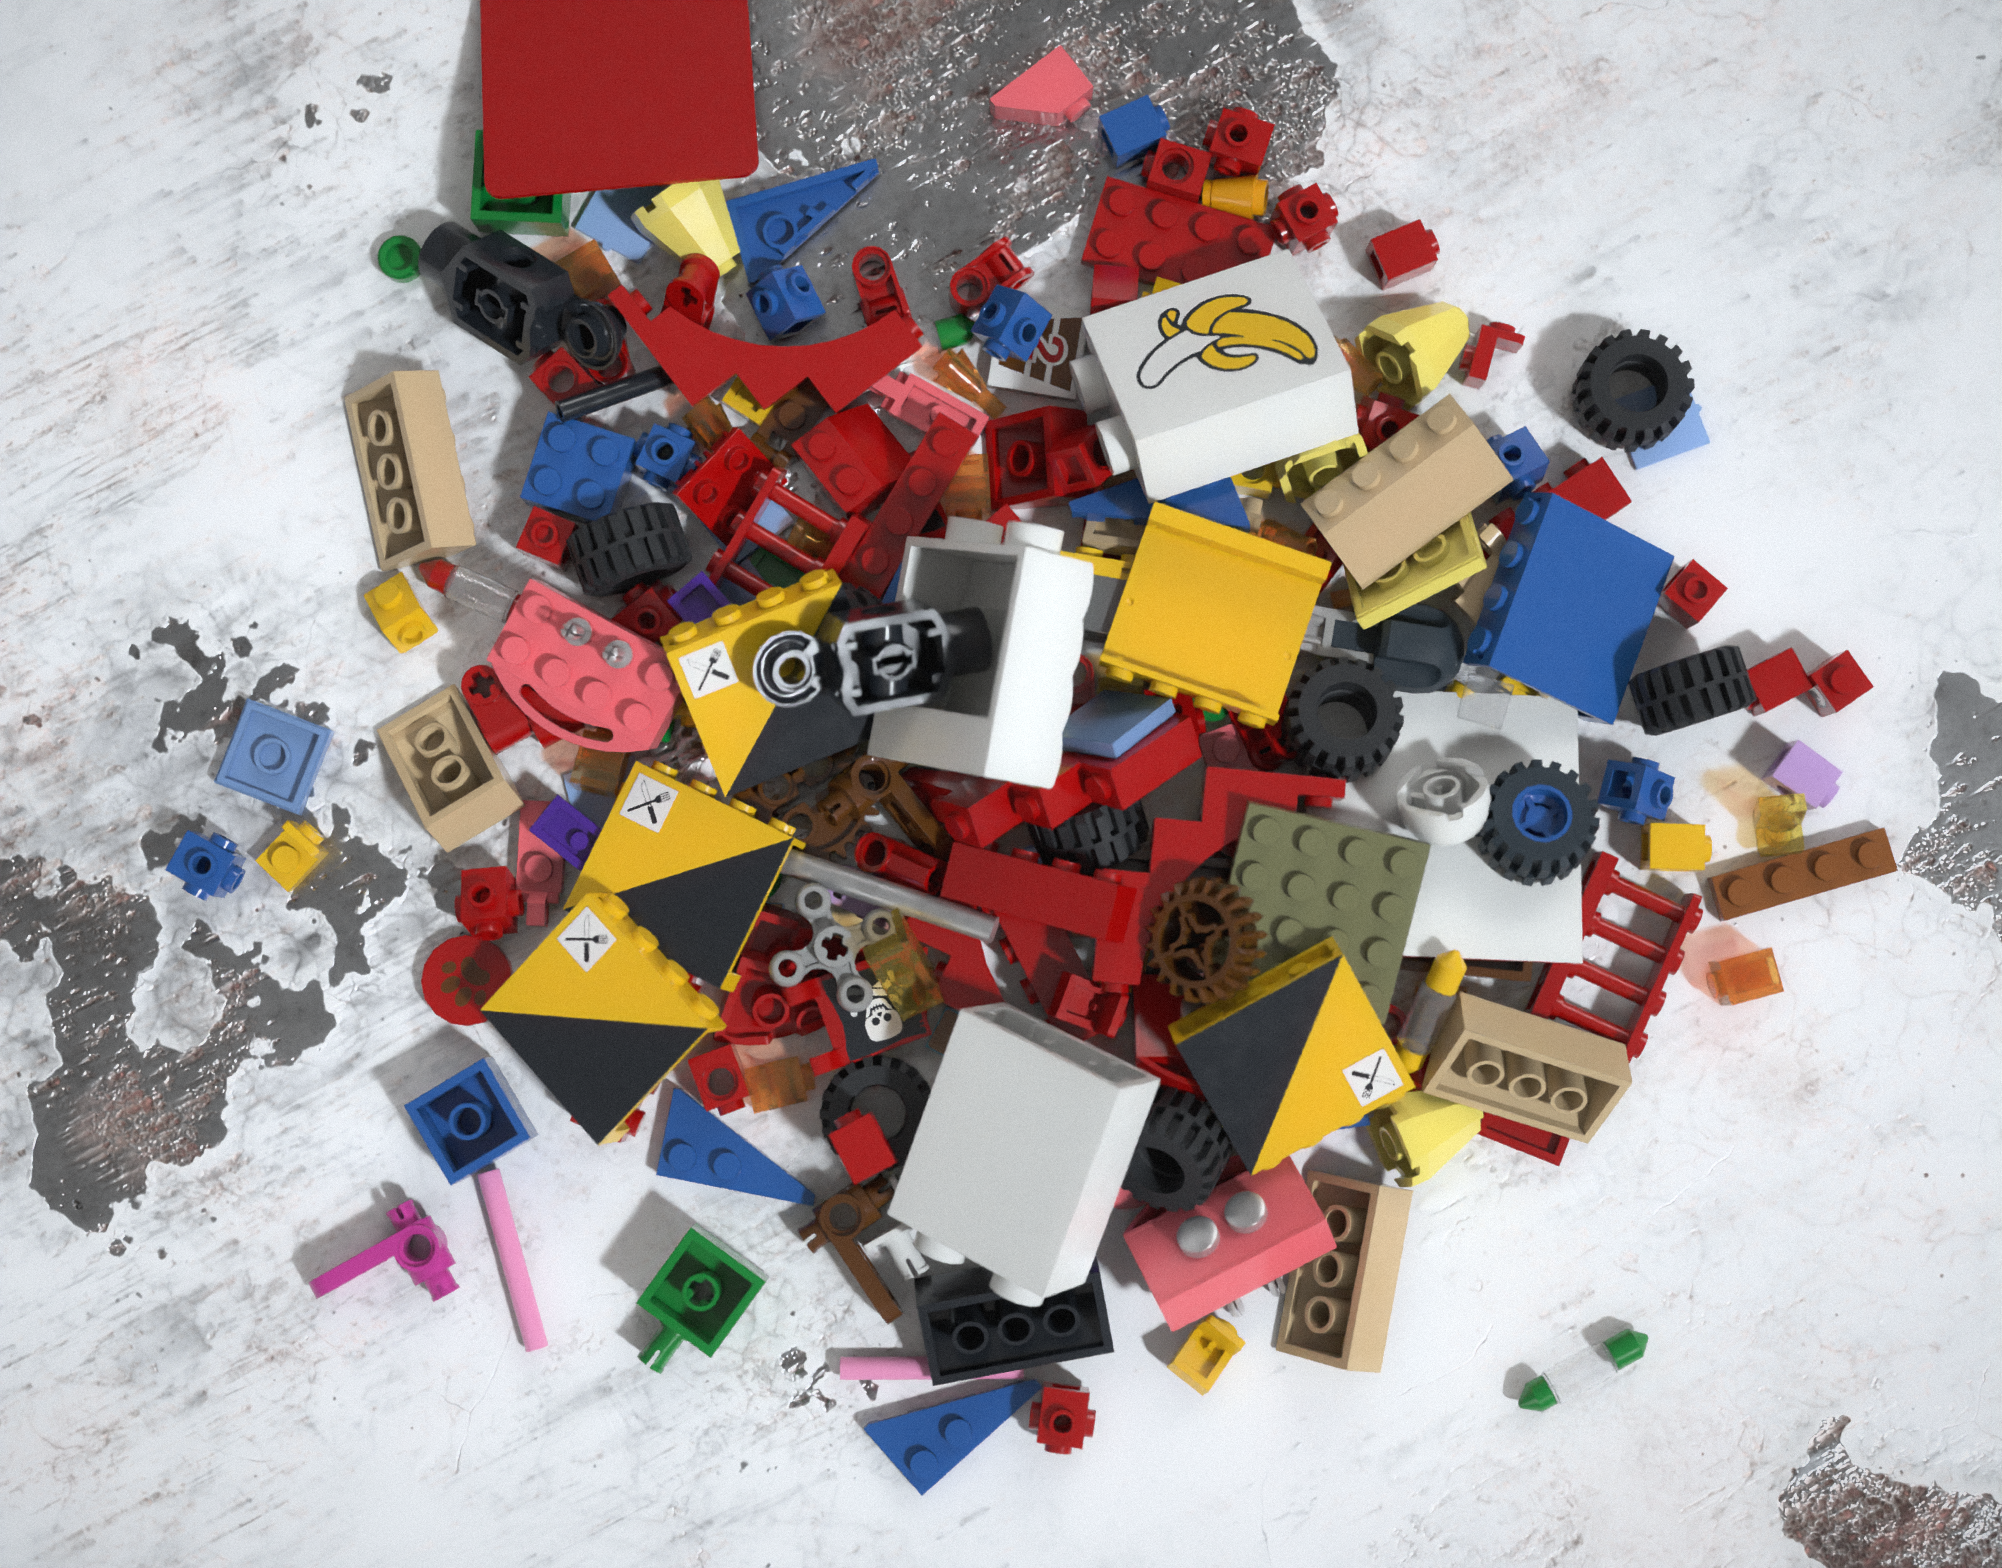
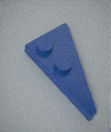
M876 158L726 201L750 287L755 286L759 282L758 275L761 272L781 264L879 174Z
M1231 477L1156 501L1245 533L1250 532V522ZM1138 478L1068 502L1072 518L1081 517L1087 521L1105 522V517L1134 520V525L1146 526L1154 502L1148 503Z
M674 1088L656 1175L814 1206L816 1194L809 1190L805 1184L773 1162L764 1152L741 1134L732 1130L714 1113L706 1112L705 1108L691 1098L683 1089Z
M1035 1378L1006 1384L1001 1388L979 1394H969L940 1402L935 1406L914 1409L905 1414L880 1421H870L864 1426V1430L923 1496L1041 1390L1042 1385Z

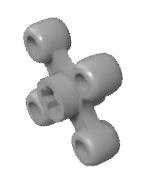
M818 883L805 884L796 893L794 903L798 913L806 918L812 926V940L803 950H784L774 955L769 964L770 977L779 986L792 987L801 982L804 975L811 970H827L836 979V997L841 1008L847 1012H861L871 1004L873 989L868 980L861 977L857 972L855 957L864 946L871 944L881 946L894 940L898 934V920L889 910L878 908L866 914L863 921L858 925L851 927L842 926L832 917L830 909L832 900L826 887ZM810 893L817 894L821 898V906L818 909H809L804 902L806 895ZM875 919H883L887 922L888 931L885 935H878L873 931L872 923ZM832 935L842 938L840 946L846 949L845 956L843 957L838 954L835 961L826 958L827 949L821 947L823 939L830 941ZM789 960L794 963L796 972L792 977H784L780 974L778 967L782 961ZM850 986L861 988L863 998L860 1002L852 1003L848 1000L846 992Z

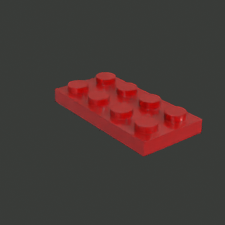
M1107 176L1082 255L1081 265L1094 268V264L1139 268L1138 282L1153 287L1157 277L1185 284L1270 255L1275 235L1271 225Z

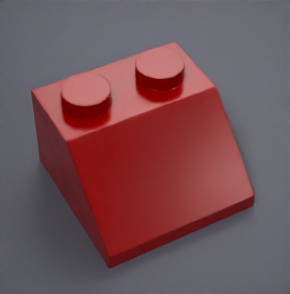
M868 403L825 418L791 444L798 461L847 520L856 513L866 517L882 505L912 458Z
M1048 405L988 420L985 426L990 510L998 511L1006 503L1012 510L1061 507L1069 505V501L1092 494V488L1064 494L1045 455L1074 429L1088 426L1087 414L1084 410Z

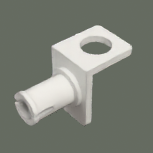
M894 1173L888 1179L896 1191L900 1179ZM900 1222L863 1244V1248L867 1252L878 1245L881 1248L886 1247L903 1277V1282H907L915 1278V1273L907 1259L911 1260L918 1275L930 1267L926 1264L920 1251L913 1245L914 1240L909 1233L913 1229Z

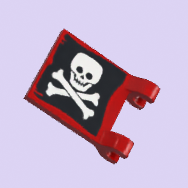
M902 948L855 964L857 972L861 977L868 980L873 989L871 1004L861 1012L852 1013L841 1008L836 997V979L831 973L784 989L790 1007L812 999L816 1000L833 1047L832 1051L809 1059L815 1077L852 1062L863 1060L862 1058L871 1057L932 1035ZM850 986L847 989L846 995L849 1001L858 1003L862 1000L863 992L861 988Z

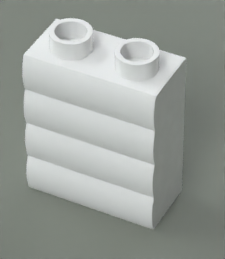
M961 517L948 518L945 539L907 536L895 602L916 598L935 608L938 613L978 607L983 612L989 626L992 640V663L987 671L952 677L945 698L942 701L876 712L874 714L867 755L1051 789L1056 780L1061 762L1062 731L1067 722L1072 702V675L1078 664L1082 648V620L1087 611L1092 593L1093 563L1060 555L1063 531L1029 523L1009 521L1004 545L1001 544L1003 526Z

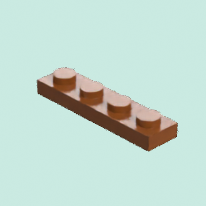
M1885 827L1712 876L1707 878L1719 919L1720 921H1726L1896 872L1898 869Z

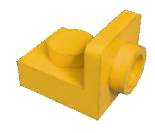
M287 820L281 826L284 831L255 860L287 892H293L329 854L320 844L325 838L305 820L300 825L295 821Z

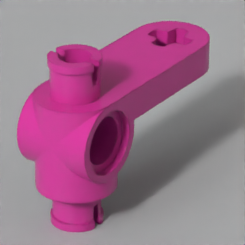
M410 1199L400 1204L397 1208H393L385 1213L397 1233L308 1282L316 1299L390 1258L395 1257L398 1264L407 1270L415 1286L422 1282L425 1283L432 1296V1301L435 1302L460 1288L449 1270V1267L456 1264V1261L447 1247L448 1242L444 1231L434 1223L431 1215L421 1219L413 1204V1199ZM415 1234L425 1236L431 1244V1251L426 1259L418 1258L411 1251L410 1243Z

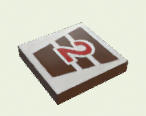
M1040 304L1052 314V317L1043 331L1036 348L1032 351L1027 362L1008 357L1004 362L992 357L987 388L1075 402L1077 391L1071 375L1069 362L1083 357L1086 335L1082 318L1089 316L1090 312Z

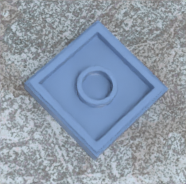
M1103 690L1068 716L1062 731V751L1117 759L1173 716L1175 708L1172 699Z
M247 698L214 783L297 815H302L335 731Z

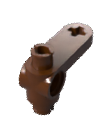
M867 750L827 784L830 794L816 803V807L821 815L833 808V811L824 819L832 826H837L845 816L849 815L855 819L859 818L879 801L917 849L943 861H949L953 846L951 837L898 773L902 768L910 764L908 762L867 755ZM860 771H865L872 776L874 780L873 791L865 789L860 784Z
M881 1172L865 1185L862 1182L854 1185L852 1182L812 1209L816 1218L797 1230L803 1241L816 1234V1237L806 1244L813 1254L830 1241L832 1242L880 1316L889 1325L904 1314L903 1310L855 1238L861 1231L883 1217L879 1208L891 1201L895 1194L892 1186L883 1192L878 1191L888 1184V1180ZM840 1203L851 1205L857 1214L856 1223L848 1228L838 1227L831 1218L832 1208Z

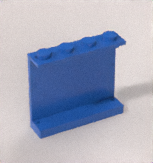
M1525 492L1523 500L1516 509L1515 521L1507 543L1500 552L1499 565L1492 584L1484 595L1483 608L1476 627L1468 638V649L1462 663L1493 669L1578 710L1579 719L1587 722L1613 725L1675 556L1554 493Z

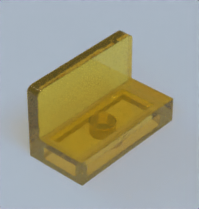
M898 907L890 911L896 933L864 947L863 952L867 963L902 1021L944 1002L933 965Z

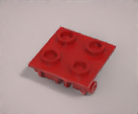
M733 427L729 432L724 430L721 433L722 436L710 448L713 453L711 454L705 450L702 454L707 459L702 464L695 460L693 464L698 469L694 471L691 468L680 481L677 480L675 482L677 487L672 492L726 546L733 537V535L728 533L732 521L741 509L748 512L756 498L750 492L763 470L770 473L775 467L739 427ZM784 477L780 485L784 486L788 480Z

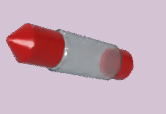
M443 559L421 563L418 567L428 588L442 593L447 599L503 624L507 622L521 596L516 589L460 564L454 565Z

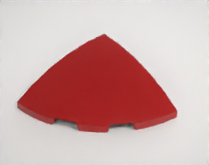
M768 903L764 904L732 969L733 972L741 975V978L734 992L724 991L718 1016L727 1026L723 1031L714 1032L713 1040L748 1046L769 1045L775 1038L796 1033L800 1036H805L825 1026L815 999L790 1007L784 989L788 987H782L774 983L769 974L770 961L778 952L784 950L799 951L810 944L813 930L806 918L790 910ZM832 935L830 941L823 939L821 947L827 949L826 958L835 961L838 954L843 957L845 956L846 949L840 946L842 938ZM874 944L864 946L858 951L855 957V964L884 954L886 950ZM785 960L779 964L778 969L782 976L792 977L795 974L796 967L793 962ZM824 969L811 970L804 975L799 983L815 979L830 972Z

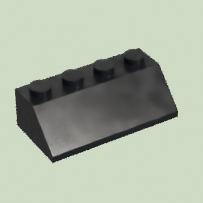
M1096 1254L1084 1284L1044 1298L1040 1306L1017 1304L995 1293L989 1285L993 1271L983 1266L914 1279L916 1306L933 1386L1114 1352Z

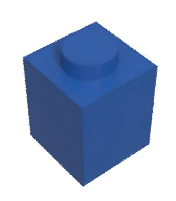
M1145 95L1099 116L1098 120L1099 134L1116 169L1146 156L1148 149L1157 151L1160 138L1166 139V131L1170 130V125L1163 108L1160 105L1154 107L1149 95Z

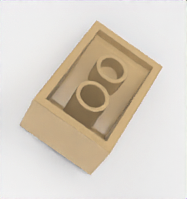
M455 684L377 730L424 827L447 853L526 806L499 756L491 749L477 724L474 714Z

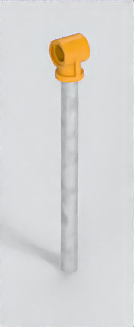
M622 782V783H621V786H620V789H619L618 794H617V796H616L615 802H616V800H617V798H618V796H619V794H620V792H621V790H622V788H623L625 782ZM791 849L779 873L807 883L821 884L828 890L988 943L993 941L999 924V917L794 849Z

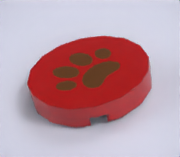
M470 935L450 938L436 947L424 964L421 979L424 998L433 1012L449 1023L464 1026L485 1023L489 1020L480 1009L511 977L513 970L511 961L504 951L493 942L480 940Z

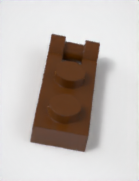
M806 379L774 404L750 440L775 467L781 466L788 470L796 458L791 444L819 424L830 406L812 382ZM774 434L787 442L780 452L768 445Z

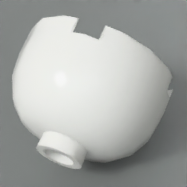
M1443 758L1436 760L1438 767L1423 771L1421 764L1412 768L1401 777L1395 790L1401 819L1407 829L1418 840L1428 842L1431 845L1453 846L1469 840L1482 830L1484 822L1489 815L1488 810L1491 796L1488 780L1484 777L1483 769L1478 764L1465 759Z

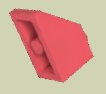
M1059 45L989 99V112L995 119L1058 126L1066 119L1070 122L1076 121L1090 109L1091 104L1089 102L1092 100L1094 86L1064 48Z

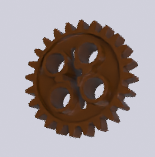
M860 743L827 756L828 768L821 776L811 777L807 775L803 770V766L778 776L785 778L789 783V791L783 799L771 800L765 796L764 786L767 781L750 787L744 792L736 793L733 795V798L757 809L753 818L768 825L775 810L799 799L801 796L799 788L801 786L807 785L810 790H813L825 783L830 777L841 773L845 767L857 759L855 755L860 748ZM860 771V784L865 789L873 791V789L868 787L869 784L874 782L872 776L869 773ZM828 788L815 795L816 802L823 800L830 794ZM803 802L789 810L778 820L788 824L794 816L805 815L809 817L813 823L812 831L806 838L798 839L806 843L804 849L794 845L792 849L820 857L827 861H831L830 854L836 852L839 857L846 860L847 853L844 846L847 843L854 847L859 841L856 836L858 831L864 833L873 832L871 826L864 820L866 816H879L880 812L876 808L870 807L859 818L855 819L847 815L837 826H832L824 819L830 814L829 811L821 815L816 804L809 807L807 803Z

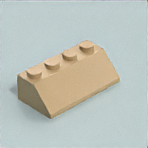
M439 370L392 371L344 397L381 571L451 557L475 546L474 523L469 513L465 494V482L459 467L455 448V436L451 430L446 407V394L442 388Z
M1448 394L1304 500L1300 505L1364 590L1512 482L1513 478L1476 425L1452 395Z
M1459 992L1438 1024L1422 1090L1423 1093L1588 1144L1633 1082L1625 1044Z
M1308 1170L1306 1185L1327 1220L1337 1248L1290 1272L1276 1351L1346 1371L1381 1373L1413 1190Z

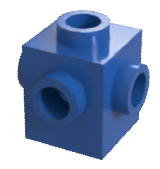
M781 264L772 266L758 275L759 282L745 293L769 341L800 334L826 313L802 265L783 269Z
M996 285L988 301L981 308L979 317L971 332L984 342L982 349L992 357L1004 362L1008 357L1027 362L1032 351L1036 348L1052 314L1027 293Z
M671 422L668 423L666 428L654 423L650 433L644 431L639 437L633 452V456L638 458L635 464L640 472L644 474L642 480L658 489L667 491L669 486L676 488L675 482L677 480L680 481L691 468L696 471L698 468L693 463L695 460L702 463V457L699 456L701 451L697 443L691 440L693 433ZM665 445L673 448L674 452L670 459H659Z
M1526 426L1504 437L1501 434H1497L1486 440L1513 478L1512 482L1491 496L1496 505L1509 498H1512L1513 501L1520 500L1524 497L1525 492H1532L1536 484L1542 482L1550 461Z
M1633 757L1631 763L1608 759L1597 802L1602 806L1619 812L1618 820L1626 823L1645 826L1646 819L1665 821L1667 809L1673 799L1675 777L1659 771L1660 763L1649 759Z
M187 830L165 870L185 881L182 886L183 890L207 901L210 895L225 898L227 892L232 894L239 887L245 875V870L242 866L247 858L235 852L238 846L237 843L219 833L213 832L209 838L200 832Z

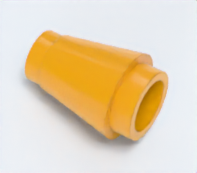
M1258 174L1214 180L1205 179L1202 205L1252 220L1255 215L1265 216L1268 204L1269 181L1258 179Z

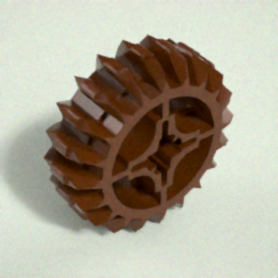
M1194 877L1190 882L1180 881L1174 884V891H1166L1160 894L1164 908L1154 906L1149 909L1157 920L1155 924L1150 923L1144 927L1149 933H1153V941L1147 942L1143 947L1147 950H1154L1155 955L1147 965L1151 968H1161L1156 981L1161 984H1170L1169 994L1184 996L1185 1001L1189 1003H1199L1202 1001L1204 1004H1216L1220 999L1231 1000L1236 997V990H1246L1250 987L1247 976H1256L1261 972L1254 959L1263 958L1267 954L1262 948H1258V940L1264 939L1268 934L1265 931L1256 929L1255 924L1263 918V915L1259 912H1249L1255 899L1249 896L1240 897L1241 887H1238L1236 884L1226 885L1225 880L1222 878H1210L1208 880L1206 877ZM1204 902L1214 907L1222 915L1225 923H1218L1212 912H1207ZM1205 933H1214V934L1211 935V936H1208V935L1205 934ZM1204 937H1206L1207 940L1206 944H1203ZM1199 945H1203V946H1204V948H1196V947L1199 946ZM1191 957L1198 969H1203L1206 978L1196 973L1185 958Z

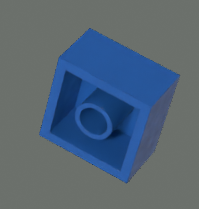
M548 411L520 498L530 507L536 506L552 514L583 524L621 510L636 465L635 463L638 459L633 456L637 441L634 438L574 419L563 423L557 414Z
M493 1057L482 1058L404 1105L450 1186L465 1180L539 1135Z

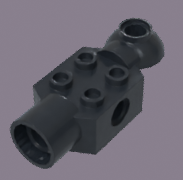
M449 221L435 228L425 240L418 259L419 271L425 278L445 290L454 324L521 366L557 348L563 341L574 358L583 366L595 371L606 370L617 360L622 347V340L625 339L627 334L625 318L613 305L603 304L589 298H580L574 294L567 270L501 229L480 238L460 224Z
M916 598L826 614L820 631L815 637L801 631H785L770 637L760 647L754 659L753 678L760 694L768 702L779 707H797L807 703L821 689H825L838 706L853 716L942 701L945 698L952 677L989 670L992 663L991 634L987 620L978 607L938 613L935 608ZM794 657L795 665L793 670L788 675L780 677L779 669L782 662L787 658Z

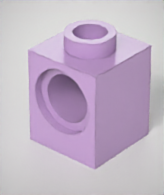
M1798 739L1786 743L1761 780L1803 811L1817 809L1818 806L1824 808L1831 802L1840 788L1836 781L1843 772Z

